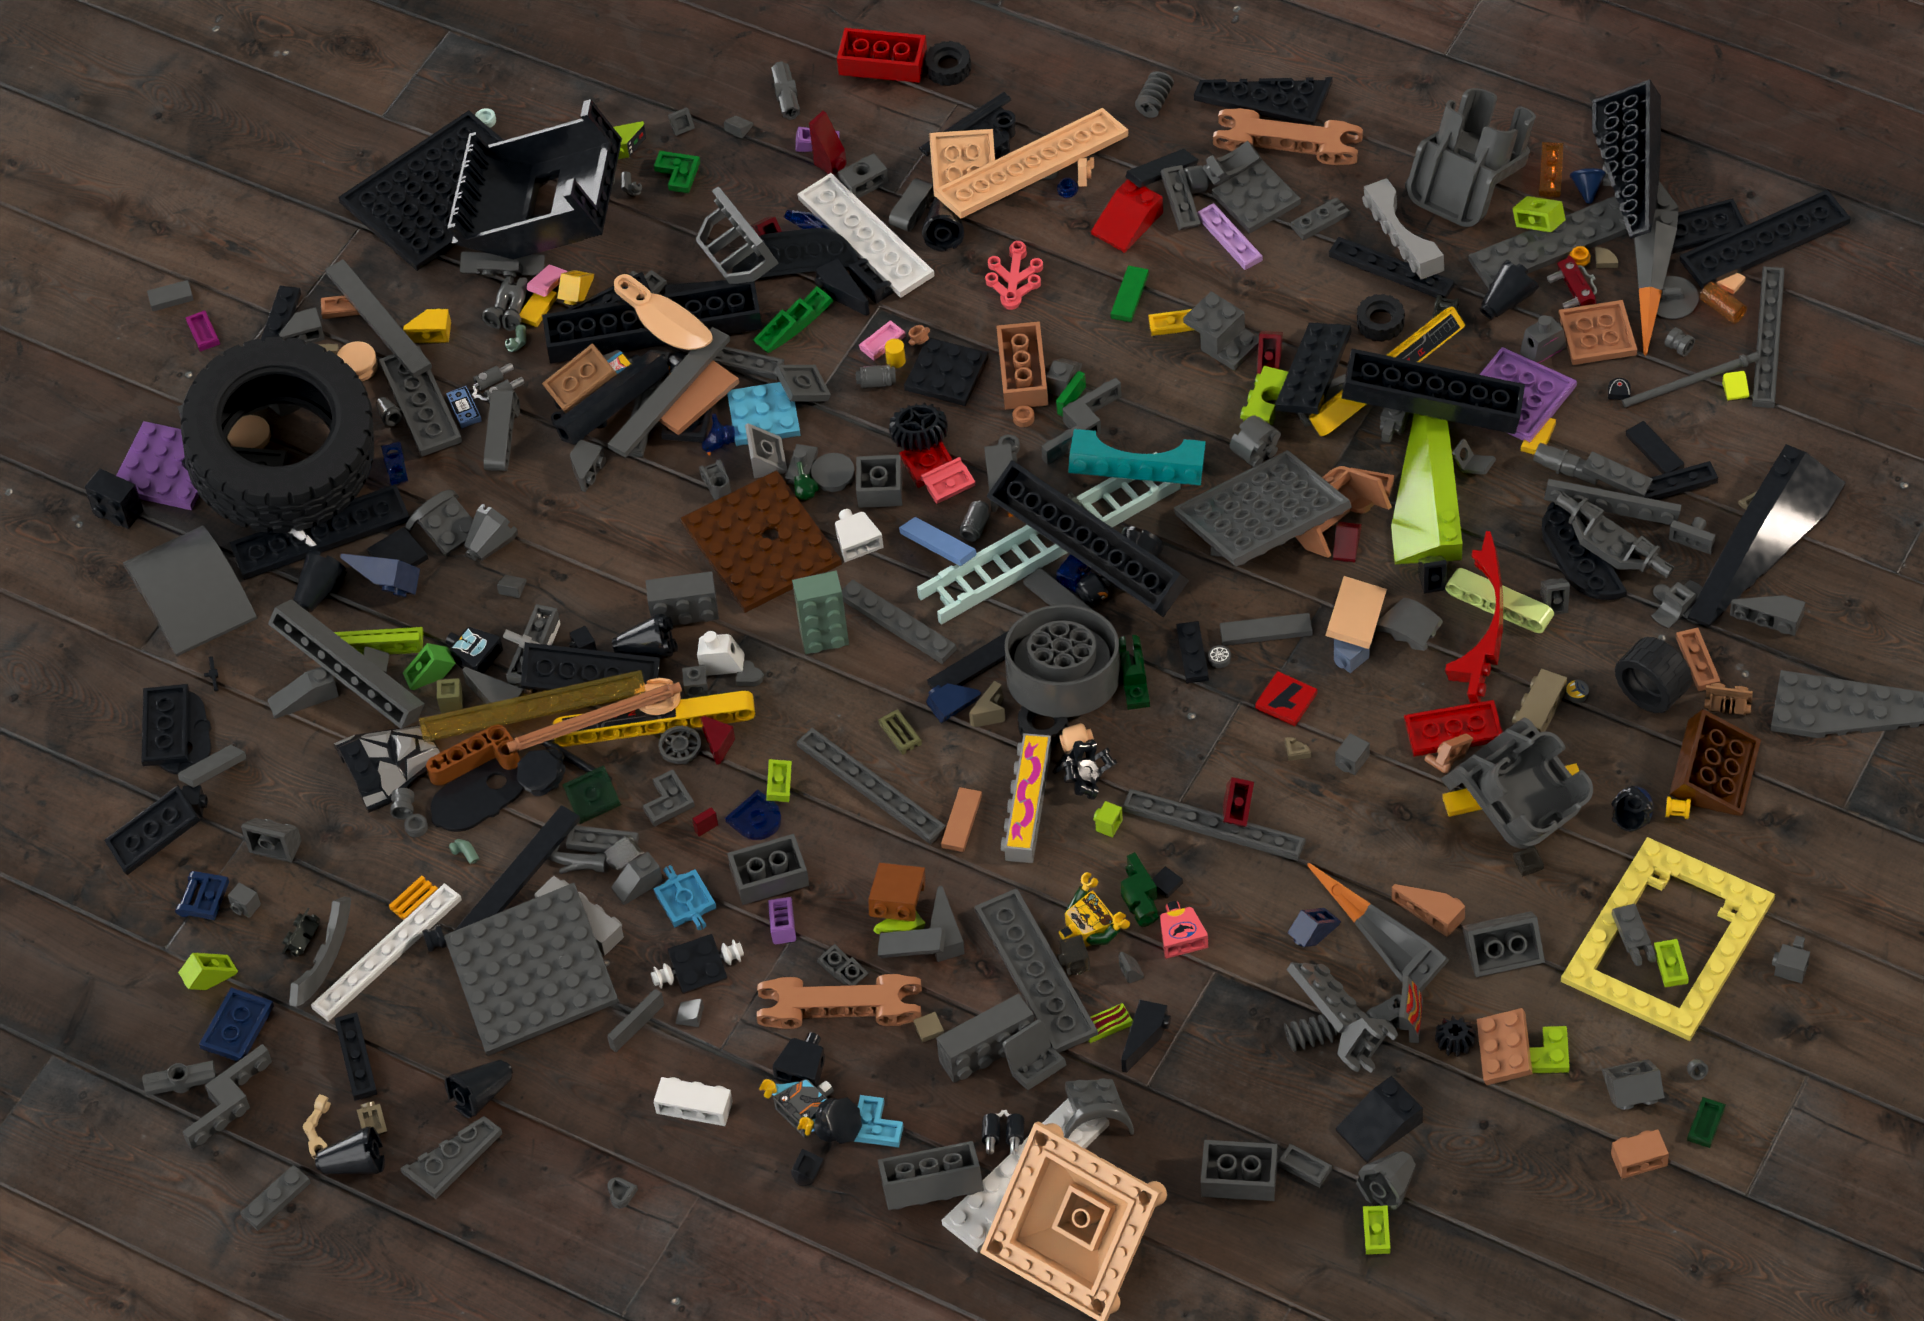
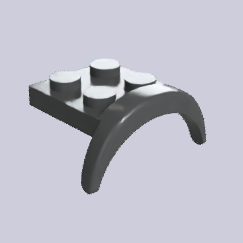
M445 490L423 503L411 515L405 528L410 532L418 522L441 552L447 556L465 544L473 519L458 502V494L454 490Z
M1113 1079L1066 1081L1065 1091L1074 1115L1065 1127L1064 1138H1069L1071 1133L1081 1124L1097 1118L1119 1120L1129 1128L1130 1135H1134L1132 1121L1122 1105Z

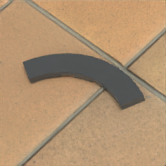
M343 896L332 901L326 944H321L313 960L315 963L313 968L309 971L307 970L300 978L291 983L290 1006L298 1007L306 1002L324 982L338 955L345 935L351 906L350 897Z

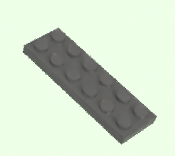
M394 354L379 359L380 366L421 456L423 457L461 443V435L431 370L413 378Z

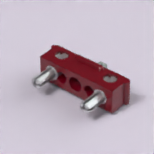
M1568 256L1567 259L1558 262V272L1547 276V280L1549 283H1552L1562 278L1574 299L1563 303L1564 309L1577 305L1580 307L1597 304L1595 297L1597 288L1593 283L1595 276L1593 274L1589 275L1583 266H1577L1572 256ZM1580 269H1582L1586 277L1591 278L1590 285L1592 286L1594 292H1592L1590 286L1588 285L1587 281L1582 275Z

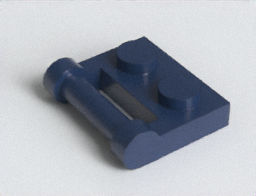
M191 871L188 876L187 888L181 903L176 907L175 913L181 917L194 916L215 920L228 887L229 879L225 876ZM202 883L194 906L190 905L197 885Z

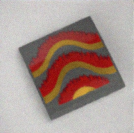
M1403 976L1399 1029L1409 1030V1043H1419L1423 997L1416 983L1409 976Z

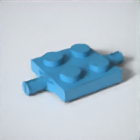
M671 865L668 868L666 866L663 871L668 880L653 889L674 928L693 920L698 930L704 929L706 923L701 916L715 909L716 903L696 869L686 874L676 875Z

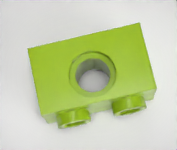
M1526 196L1513 207L1516 227L1552 232L1566 220L1562 201Z

